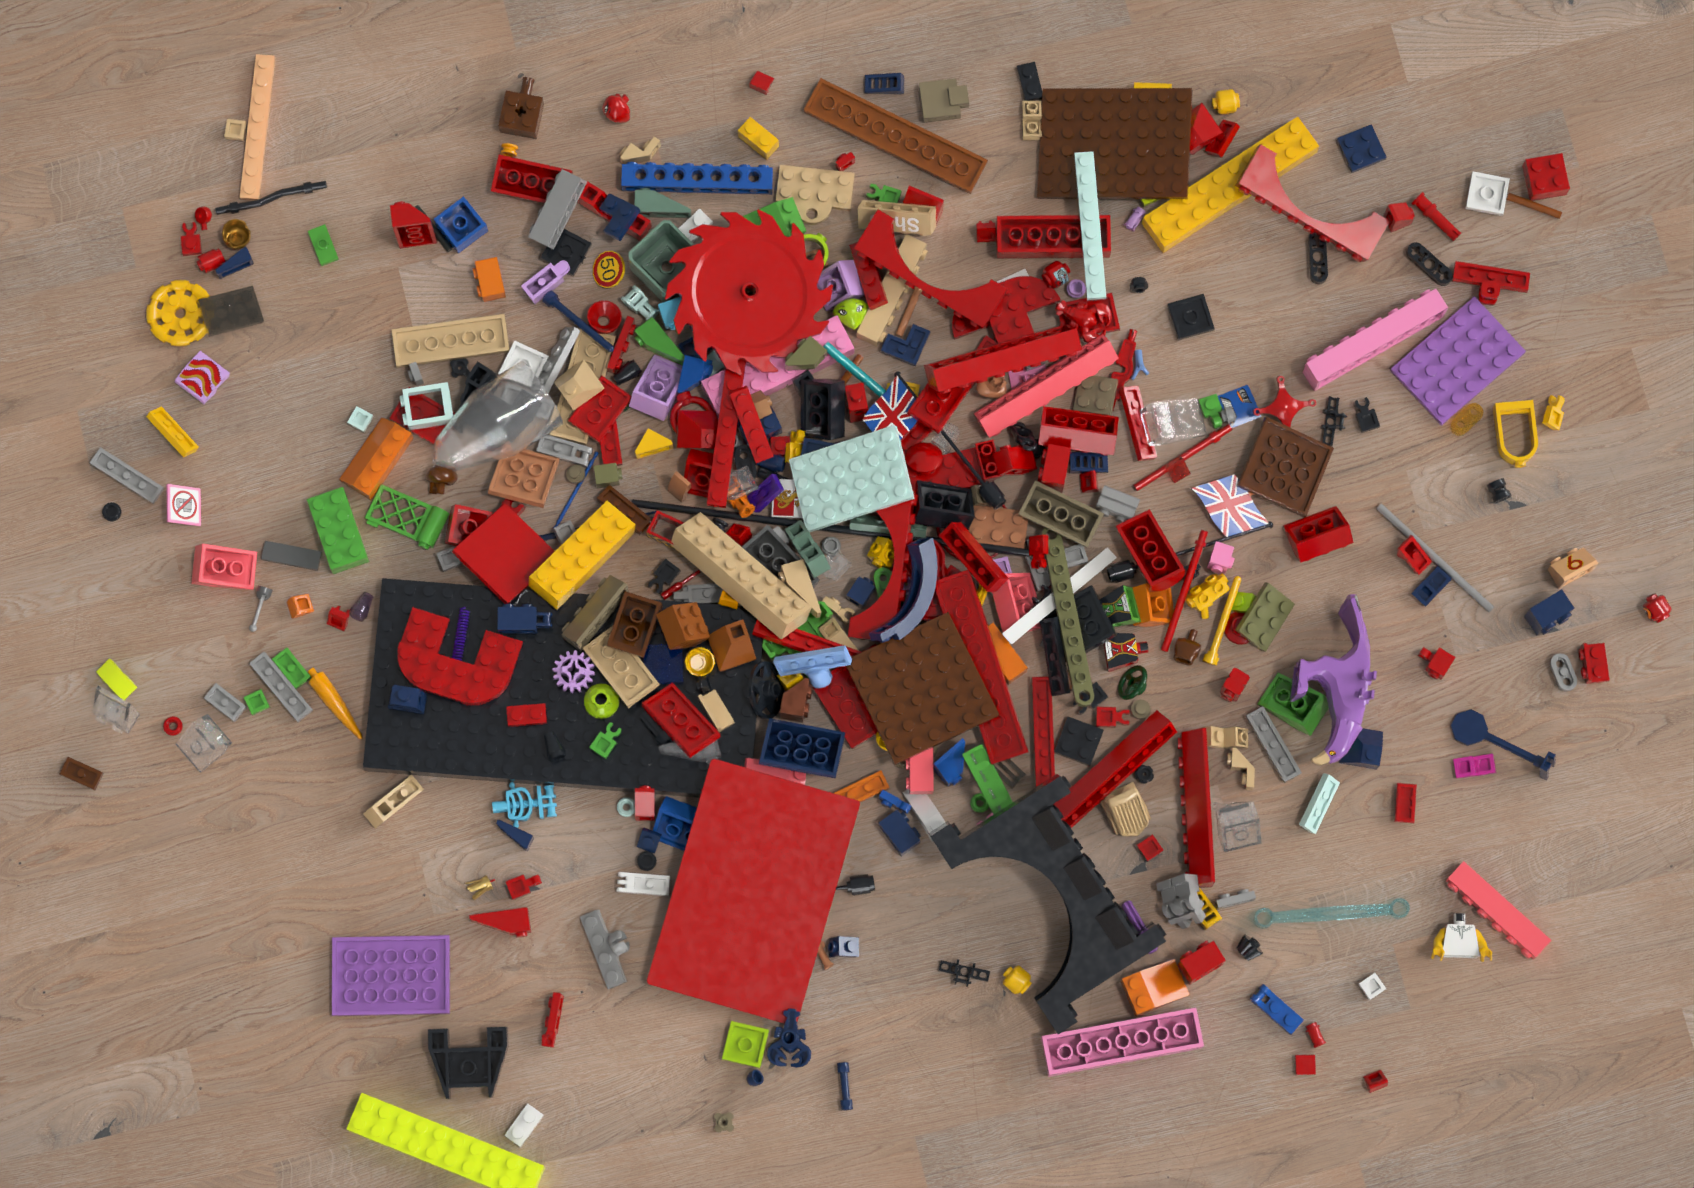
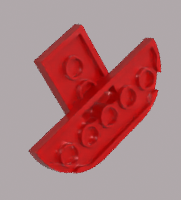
M1019 276L1005 280L999 284L1006 287L1008 291L985 328L980 326L977 329L969 324L970 319L965 316L961 319L954 314L952 320L954 340L991 327L997 344L1033 334L1034 330L1027 314L1059 303L1061 299L1054 288H1049L1047 286L1048 283L1039 278Z

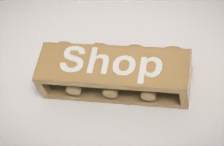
M863 200L858 206L859 229L867 228L878 209L896 219L893 223L894 232L928 236L936 228L935 206Z

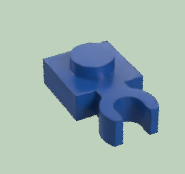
M882 790L879 795V800H881V804L890 809L894 807L906 814L909 813L911 809L910 804L901 801L898 797L885 790Z

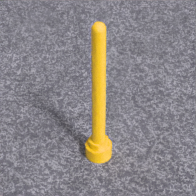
M1239 576L1234 577L1210 651L1204 654L1202 661L1215 666L1218 664L1219 654L1217 652L1241 583V577Z

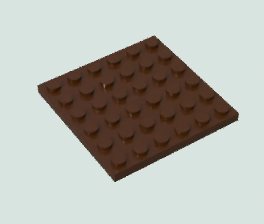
M949 612L915 627L900 640L892 638L851 657V665L846 666L894 765L999 716Z

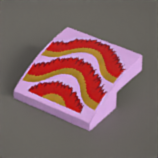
M199 351L175 379V383L205 404L216 393L217 388L229 377L230 373Z

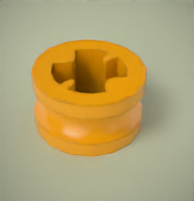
M503 143L501 145V148H503L500 151L501 155L517 157L515 152L518 150L517 145Z

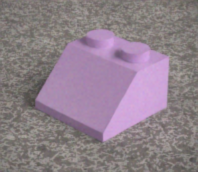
M854 260L837 261L821 272L817 288L824 290L831 284L833 285L831 300L824 306L826 311L833 310L837 304L845 299H860L865 295Z

